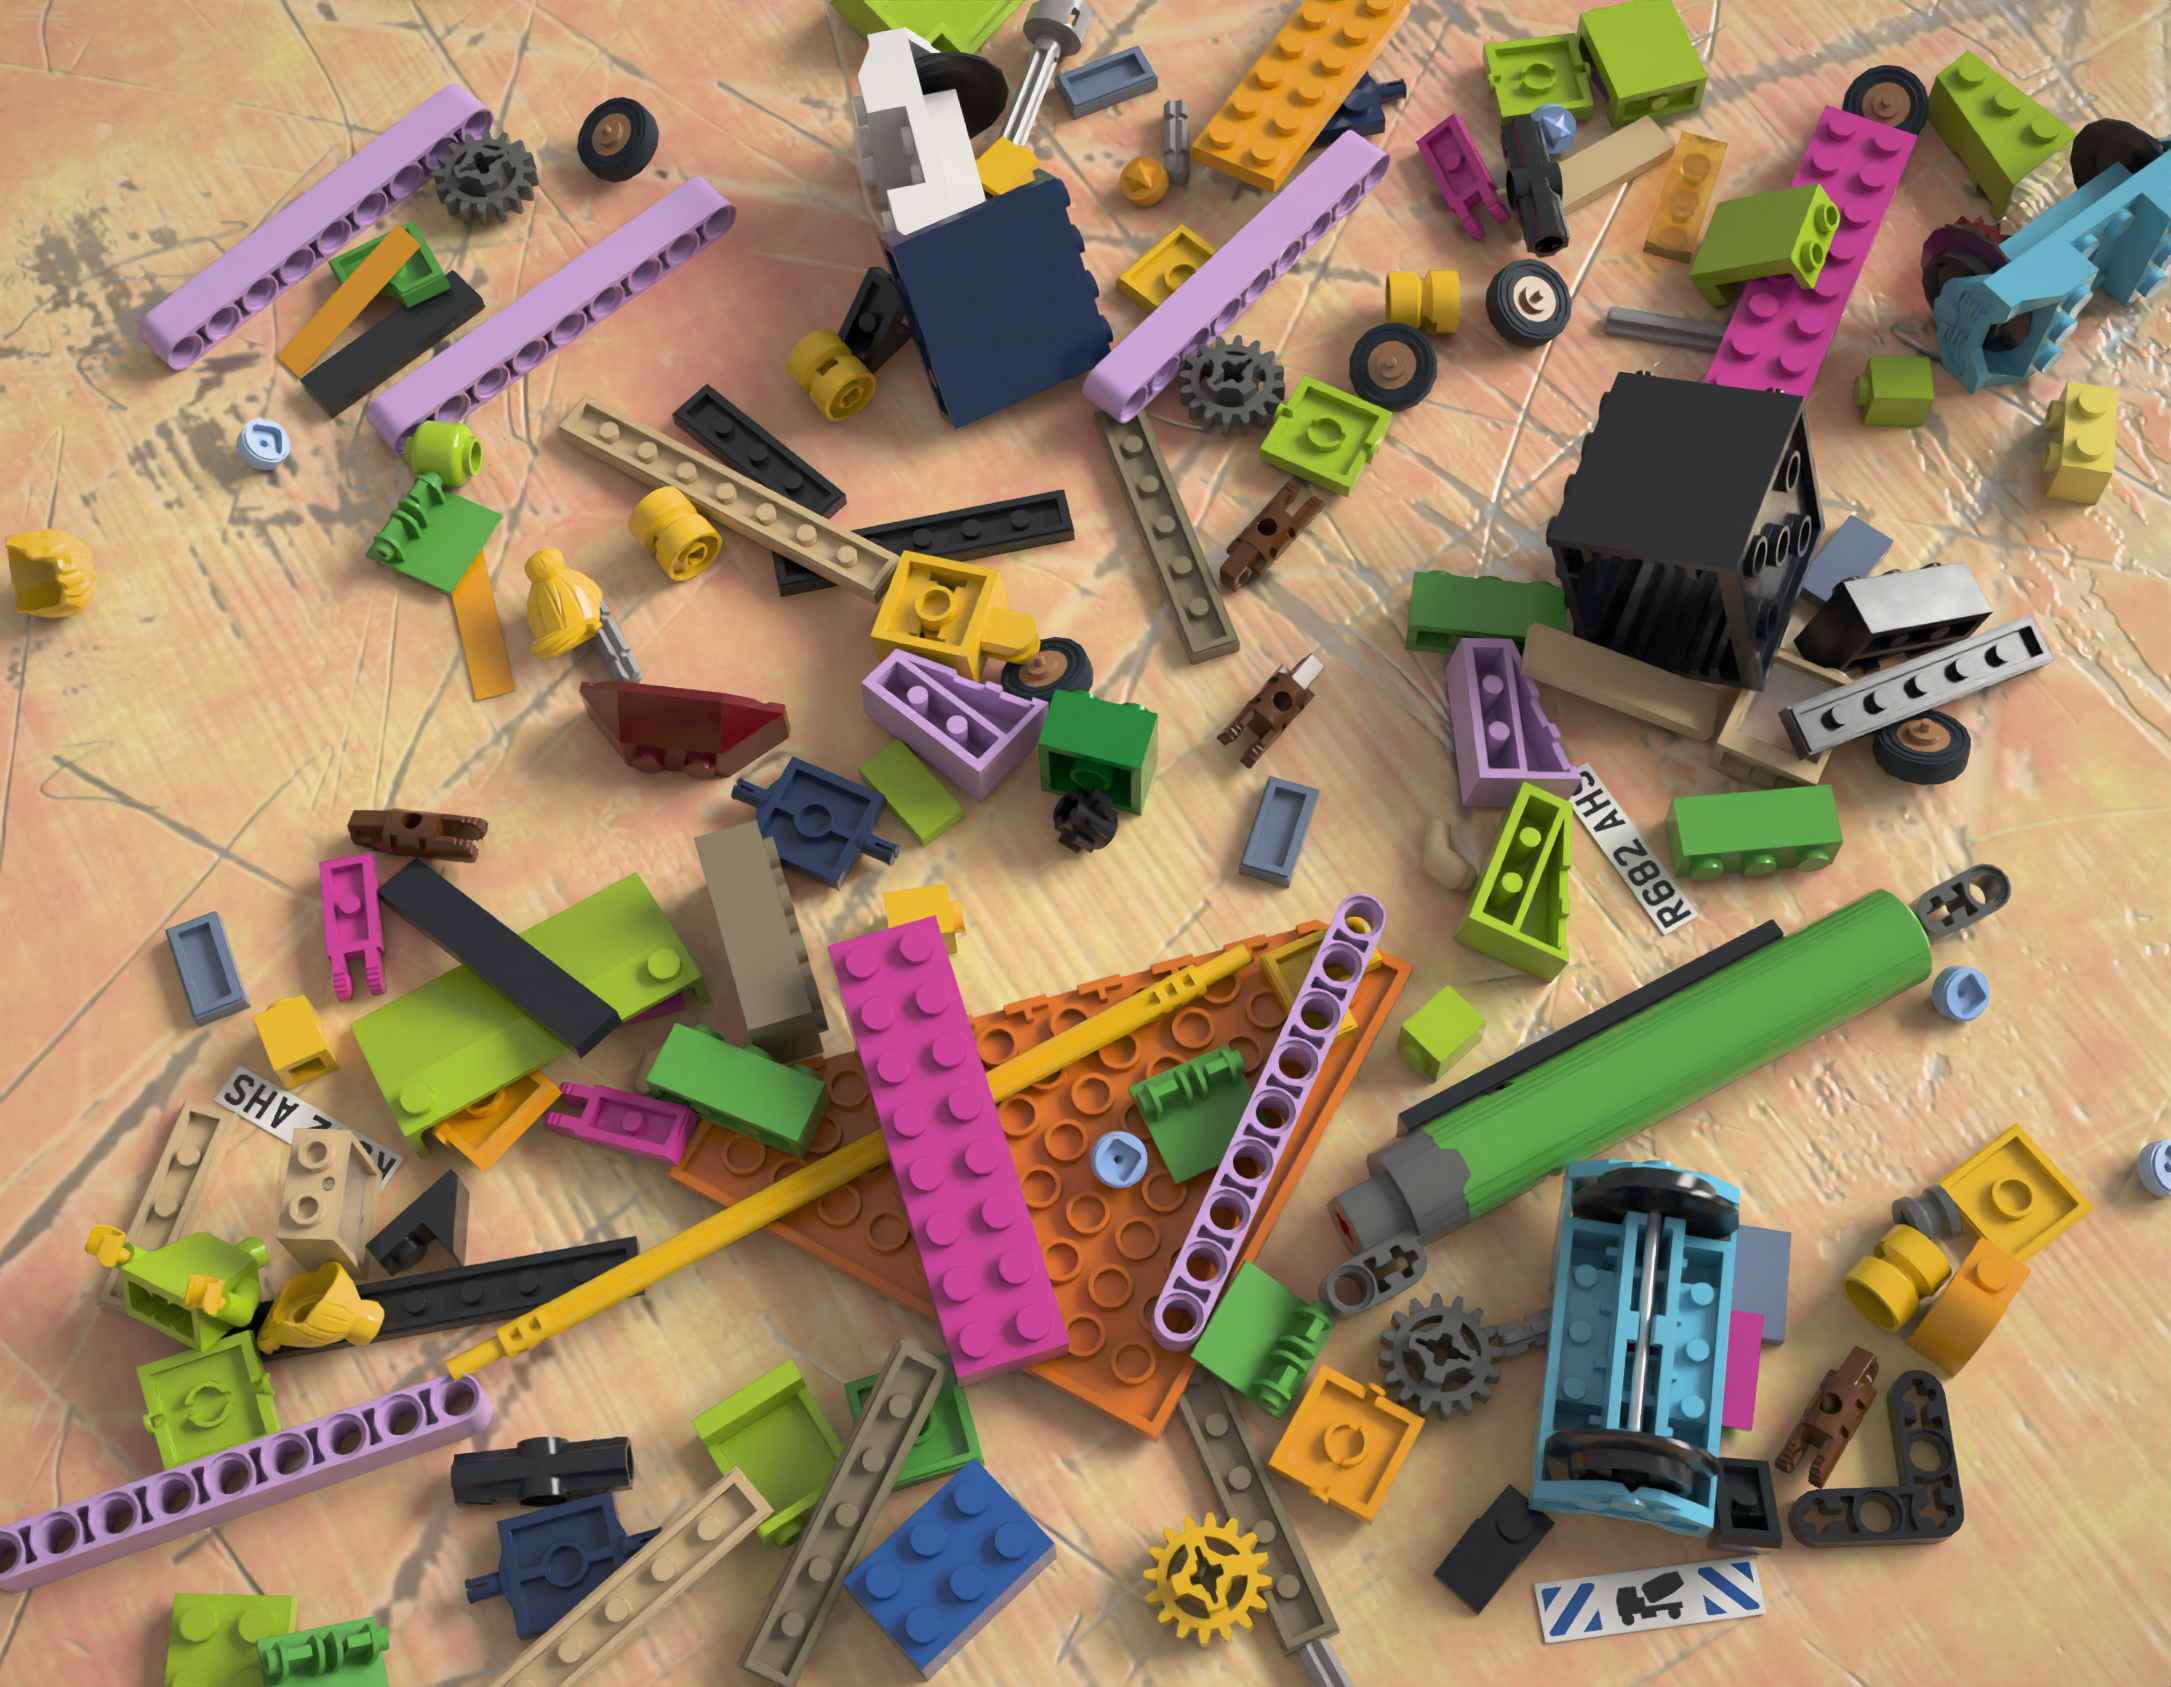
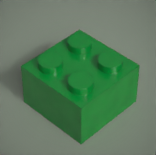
M1055 689L1038 741L1041 791L1064 796L1070 791H1078L1079 788L1089 793L1095 787L1113 799L1111 808L1142 815L1158 763V713L1150 712L1144 706L1136 703L1116 704L1100 700L1092 693L1083 690L1067 692Z

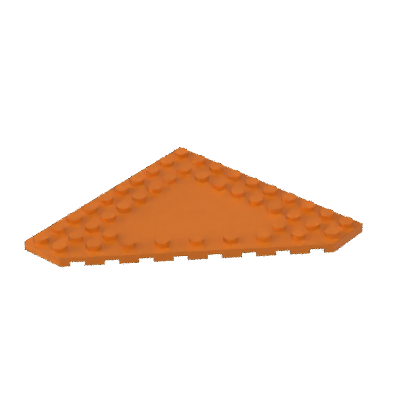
M1317 919L1298 924L1295 930L1266 937L1265 934L1225 944L1222 950L1196 957H1193V954L1152 964L1150 969L1124 977L1116 974L1077 985V990L1051 997H1046V994L1003 1005L1004 1010L975 1018H972V1014L967 1015L986 1073L1191 964L1197 968L1240 944L1249 953L1251 964L1207 986L1206 994L1191 1000L1189 1003L1149 1022L995 1104L1070 1342L1067 1355L1020 1370L1155 1443L1158 1442L1177 1407L1178 1401L1187 1389L1198 1363L1189 1357L1195 1344L1185 1351L1178 1352L1166 1350L1157 1344L1152 1336L1151 1320L1158 1299L1219 1167L1175 1185L1128 1087L1228 1044L1231 1051L1238 1050L1246 1066V1070L1242 1072L1252 1092H1254L1288 1018L1260 964V956L1329 926ZM1377 949L1382 957L1381 966L1363 974L1348 1007L1358 1025L1357 1034L1331 1045L1204 1328L1244 1260H1248L1253 1265L1255 1264L1410 979L1413 966ZM856 1049L855 1051L823 1059L822 1055L785 1065L792 1069L794 1064H800L818 1072L823 1077V1081L826 1082L831 1098V1104L804 1159L702 1119L689 1138L679 1165H672L667 1175L670 1181L725 1210L879 1129ZM1286 1059L1278 1063L1279 1069L1288 1078L1301 1079L1307 1075L1306 1069L1297 1060ZM1269 1107L1262 1108L1271 1129L1280 1128L1285 1124L1280 1112ZM1123 1131L1132 1134L1142 1142L1146 1149L1147 1167L1145 1173L1139 1181L1129 1187H1110L1099 1181L1091 1170L1089 1163L1091 1148L1095 1141L1107 1132ZM1240 1157L1233 1162L1235 1171L1243 1178L1255 1179L1262 1175L1261 1166L1253 1158ZM889 1160L759 1228L938 1325ZM1217 1207L1210 1212L1213 1224L1220 1229L1231 1230L1240 1225L1239 1217L1230 1208ZM1193 1258L1186 1264L1188 1273L1195 1280L1205 1282L1217 1276L1215 1266L1206 1258ZM1170 1309L1162 1316L1166 1328L1173 1333H1187L1194 1327L1193 1319L1183 1309Z

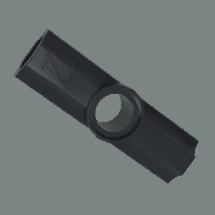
M1531 115L1514 117L1511 122L1501 126L1499 135L1503 157L1507 166L1506 192L1509 207L1512 211H1518L1527 252L1536 254L1538 258L1554 256L1561 249L1568 247L1570 239L1561 204L1563 196L1561 170L1557 162H1551L1541 121H1535L1531 118Z
M628 1436L569 1442L567 1439L560 1437L529 1438L518 1442L517 1448L454 1454V1461L451 1465V1486L454 1494V1503L459 1508L480 1505L489 1506L509 1502H518V1504L528 1507H549L567 1503L570 1501V1496L632 1490L634 1480V1458L631 1440Z

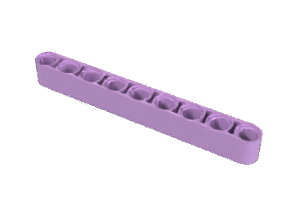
M451 83L446 85L149 311L139 324V338L172 369L181 370L189 367L434 178L433 171L440 169L437 160L438 156L452 155L449 148L451 142L463 146L466 144L465 135L469 133L475 140L482 139L484 130L490 131L493 126L494 114L460 84Z
M1352 130L1342 134L1094 367L1083 385V396L1122 424L1133 419L1180 374V371L1185 369V358L1187 355L1198 357L1199 344L1203 343L1209 346L1216 340V337L1220 336L1377 186L1389 167L1390 155Z
M694 177L379 395L368 407L366 413L367 421L398 455L404 456L407 438L413 437L418 426L423 422L441 421L458 423L722 237L734 224L737 214L735 207L705 178Z
M1364 893L1352 894L1339 905L1158 1299L1151 1320V1331L1157 1344L1166 1350L1174 1352L1185 1351L1192 1347L1199 1339L1370 961L1386 922L1384 907L1379 900L1371 895ZM1349 917L1362 918L1367 921L1371 931L1365 934L1354 933L1347 927L1345 920ZM1327 964H1339L1348 971L1350 979L1342 982L1333 981L1326 976L1323 967ZM1308 1011L1319 1012L1328 1021V1027L1323 1030L1310 1029L1302 1021L1301 1014ZM1286 1059L1297 1060L1304 1066L1307 1075L1301 1079L1288 1078L1281 1072L1278 1063ZM1262 1108H1273L1281 1113L1285 1124L1276 1129L1266 1128L1258 1121L1256 1112ZM1240 1157L1253 1158L1261 1166L1262 1175L1255 1179L1243 1178L1235 1171L1233 1162ZM1217 1207L1230 1208L1239 1217L1240 1225L1231 1230L1220 1229L1213 1224L1210 1212ZM1197 1257L1206 1258L1215 1266L1217 1276L1205 1282L1195 1280L1187 1271V1262ZM1170 1309H1183L1193 1319L1194 1327L1187 1333H1173L1163 1323V1314Z
M449 1373L0 1527V1562L7 1552L17 1549L15 1564L8 1571L0 1574V1589L10 1593L24 1592L475 1436L482 1432L490 1423L493 1415V1403L487 1392L471 1375L465 1373L462 1375L464 1378L455 1382ZM462 1394L474 1395L473 1405L468 1412L459 1416L450 1415L451 1405L457 1397ZM407 1413H418V1421L412 1431L405 1435H395L396 1423L402 1416ZM352 1432H361L362 1439L355 1451L340 1455L339 1446L344 1437ZM297 1451H305L303 1465L294 1473L284 1475L283 1466L285 1460ZM248 1470V1479L244 1487L236 1493L227 1494V1484L230 1478L239 1471ZM183 1490H190L191 1498L188 1505L182 1511L171 1514L170 1505L173 1498ZM133 1509L131 1524L126 1530L114 1534L116 1518L122 1512ZM75 1529L73 1544L68 1550L57 1554L56 1546L59 1538L66 1531Z

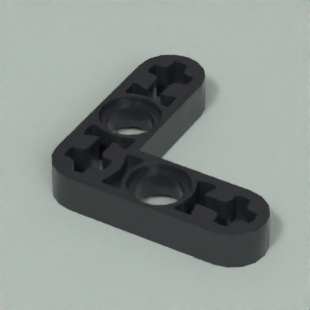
M1921 1370L1907 1371L1895 1380L1887 1393V1410L1899 1486L1816 1489L1805 1492L1793 1503L1788 1513V1526L1791 1534L1798 1542L1811 1548L1936 1544L1946 1541L1960 1529L1964 1521L1962 1493L1946 1396L1942 1384L1935 1376ZM1911 1386H1916L1918 1395L1928 1396L1929 1402L1920 1410L1922 1426L1933 1423L1935 1428L1921 1427L1909 1432L1906 1430V1426L1911 1427L1917 1421L1914 1403L1904 1401L1902 1398L1911 1389ZM1925 1441L1937 1449L1940 1456V1465L1937 1470L1924 1471L1915 1466L1910 1457V1447L1913 1442ZM1943 1481L1944 1486H1939L1932 1492L1936 1509L1946 1511L1948 1518L1942 1521L1938 1528H1934L1931 1518H1922L1920 1513L1930 1502L1928 1486L1917 1490L1915 1484L1929 1485ZM1869 1501L1879 1502L1887 1508L1891 1516V1525L1887 1531L1874 1532L1863 1524L1860 1517V1508L1863 1503ZM1842 1502L1848 1504L1846 1521L1829 1522L1822 1529V1533H1816L1814 1523L1804 1522L1802 1517L1812 1509V1505L1818 1506L1820 1515L1831 1516L1839 1515L1844 1510ZM1846 1522L1851 1534L1845 1533Z

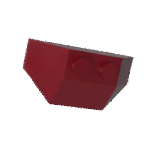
M621 681L581 682L579 690L588 716L628 766L644 773L657 774L662 772V770L684 772L686 775L696 779H711L713 776L731 777L788 739L791 727L785 704L774 702L765 704L753 698L721 692Z

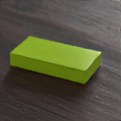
M900 738L858 767L860 777L872 790L885 795L886 806L923 847L965 817L964 809Z

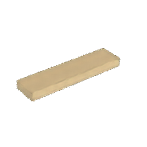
M1647 114L1561 161L1558 164L1562 175L1563 196L1561 204L1565 216L1673 157L1676 145ZM1507 192L1499 196L1511 215V218L1506 223L1523 240L1524 236L1518 211L1510 209Z
M1535 622L1527 629L1520 674L1701 742L1707 741L1714 735L1719 697L1718 690Z
M184 1100L127 1230V1237L124 1243L128 1242L149 1251L163 1248L192 1234L241 1120L236 1113ZM111 1267L96 1304L101 1309L129 1316L126 1313L121 1271Z

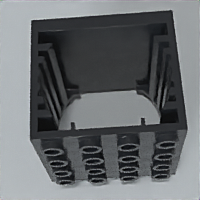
M1639 370L1635 374L1618 372L1611 391H1606L1601 398L1599 419L1593 433L1588 432L1584 438L1581 462L1576 474H1570L1566 480L1564 502L1558 516L1554 515L1551 517L1546 530V544L1552 549L1556 563L1555 574L1562 583L1565 593L1564 604L1570 610L1574 624L1573 635L1575 637L1686 679L1740 689L1744 688L1763 693L1825 529L1804 396L1786 394L1779 388H1776V391L1773 392L1772 387L1761 391L1656 377L1649 371H1646L1645 375H1643V370Z

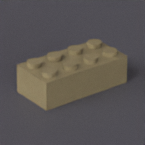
M757 820L695 837L694 841L753 1046L768 1052L773 1057V1061L779 1064L824 1052L819 1033L829 1031V1027L773 836L762 839Z

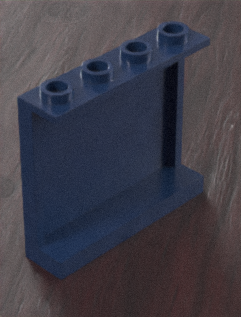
M1040 168L1033 170L1034 181L907 235L894 229L877 236L940 416L955 429L1092 370L1111 352L1109 343L1113 342V333L1106 318L1102 314L1099 315L1095 299L1099 297V289L1092 273L1089 270H1085L1080 255L1085 252L1084 241L1078 228L1074 224L1071 225L1066 210L1071 205L1068 191L1060 178L1056 179L1055 176Z

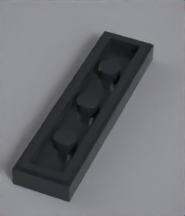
M451 270L445 275L451 286L450 289L410 308H407L405 305L398 308L302 377L300 382L303 389L332 418L336 417L486 308L482 297L454 270Z
M706 384L672 414L674 423L730 469L829 520L847 504L844 492L710 385Z

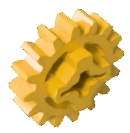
M1212 1512L1207 1513L1204 1526L1196 1527L1189 1515L1184 1516L1183 1526L1185 1531L1177 1535L1173 1530L1166 1527L1163 1530V1534L1168 1546L1165 1550L1151 1546L1148 1551L1150 1557L1158 1563V1568L1143 1570V1578L1146 1582L1157 1585L1158 1589L1146 1595L1149 1606L1164 1604L1165 1608L1161 1611L1157 1620L1162 1627L1177 1621L1179 1623L1177 1627L1178 1640L1184 1642L1192 1631L1198 1632L1202 1647H1208L1212 1633L1220 1632L1227 1645L1233 1643L1232 1627L1238 1624L1242 1629L1250 1633L1254 1628L1248 1613L1251 1610L1265 1613L1268 1608L1267 1603L1257 1595L1258 1591L1272 1589V1578L1258 1574V1570L1263 1569L1270 1563L1267 1553L1252 1555L1251 1551L1258 1542L1257 1536L1254 1532H1251L1240 1539L1237 1536L1239 1526L1237 1519L1231 1518L1223 1529L1217 1527L1215 1516ZM1206 1541L1222 1543L1233 1549L1238 1555L1236 1556L1234 1553L1224 1557L1208 1549ZM1186 1549L1189 1556L1181 1573L1172 1575L1171 1579H1169L1173 1562ZM1199 1556L1204 1558L1206 1567H1210L1214 1575L1224 1574L1216 1579L1217 1589L1215 1592L1218 1599L1216 1604L1212 1602L1210 1593H1206L1202 1584L1192 1586V1584L1200 1580L1199 1570L1201 1567L1198 1561ZM1248 1579L1243 1598L1230 1611L1227 1601L1234 1587L1243 1584L1244 1580ZM1192 1602L1206 1609L1210 1619L1189 1615L1177 1604L1180 1603L1182 1606Z

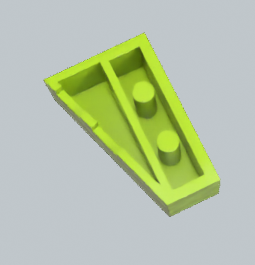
M1969 50L1936 75L1928 97L1929 110L1927 119L1951 154H1959L1970 170L1968 178L1974 187H1982L1993 203L1991 211L1998 222L2062 170L2073 145V140L2077 136L2075 131Z
M1527 782L1521 784L1505 808L1452 939L1546 982L1551 983L1569 963V946H1566L1567 917L1570 915V898H1567L1568 870L1571 867L1573 803Z

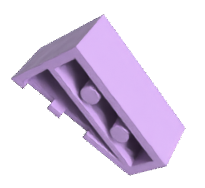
M1461 638L1446 666L1463 806L1506 807L1523 782H1527L1569 801L1582 781L1576 765L1570 766L1558 742L1561 735L1555 723L1549 724L1537 700L1540 693L1533 679L1520 674L1522 658L1512 639Z
M897 648L861 682L865 714L894 737L900 738L906 746L979 802L1038 745L1049 710V702L1034 697L1032 701H1028L1003 692V686L990 681H987L985 685L958 676L956 669Z

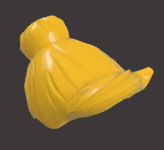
M545 548L534 553L524 565L525 574L532 582L526 603L528 623L534 637L530 652L536 659L550 660L561 656L594 637L602 628V623L599 621L602 590L596 582L583 573L566 568L563 554L556 548Z
M327 1261L314 1271L296 1273L294 1276L286 1279L281 1285L257 1336V1346L265 1354H272L281 1345L315 1348L340 1341L344 1338L355 1346H367L380 1330L384 1319V1310L376 1301L361 1300L354 1282L342 1265L338 1262Z

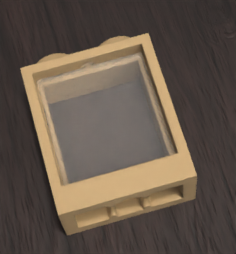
M1779 648L1763 693L1742 688L1717 741L1708 767L1763 790L1816 786L1832 749L1800 761L1778 713L1786 707L1855 681L1849 679L1845 673L1837 669L1820 667L1801 659L1791 650Z
M294 1128L276 1238L305 1271H314L319 1269L323 1263L333 1261L340 1263L352 1280H368L371 1253L365 1245L374 1238L383 1173L351 1130Z

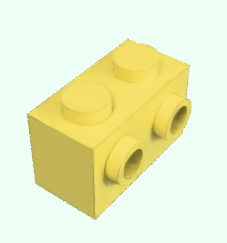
M2067 382L2058 401H2050L2045 417V430H2049V441L2046 444L2042 459V471L2047 472L2045 498L2096 505L2114 472L2118 389Z

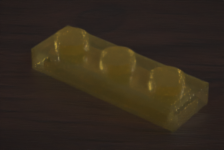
M1682 131L1645 240L1644 253L1685 264L1690 263L1728 143Z

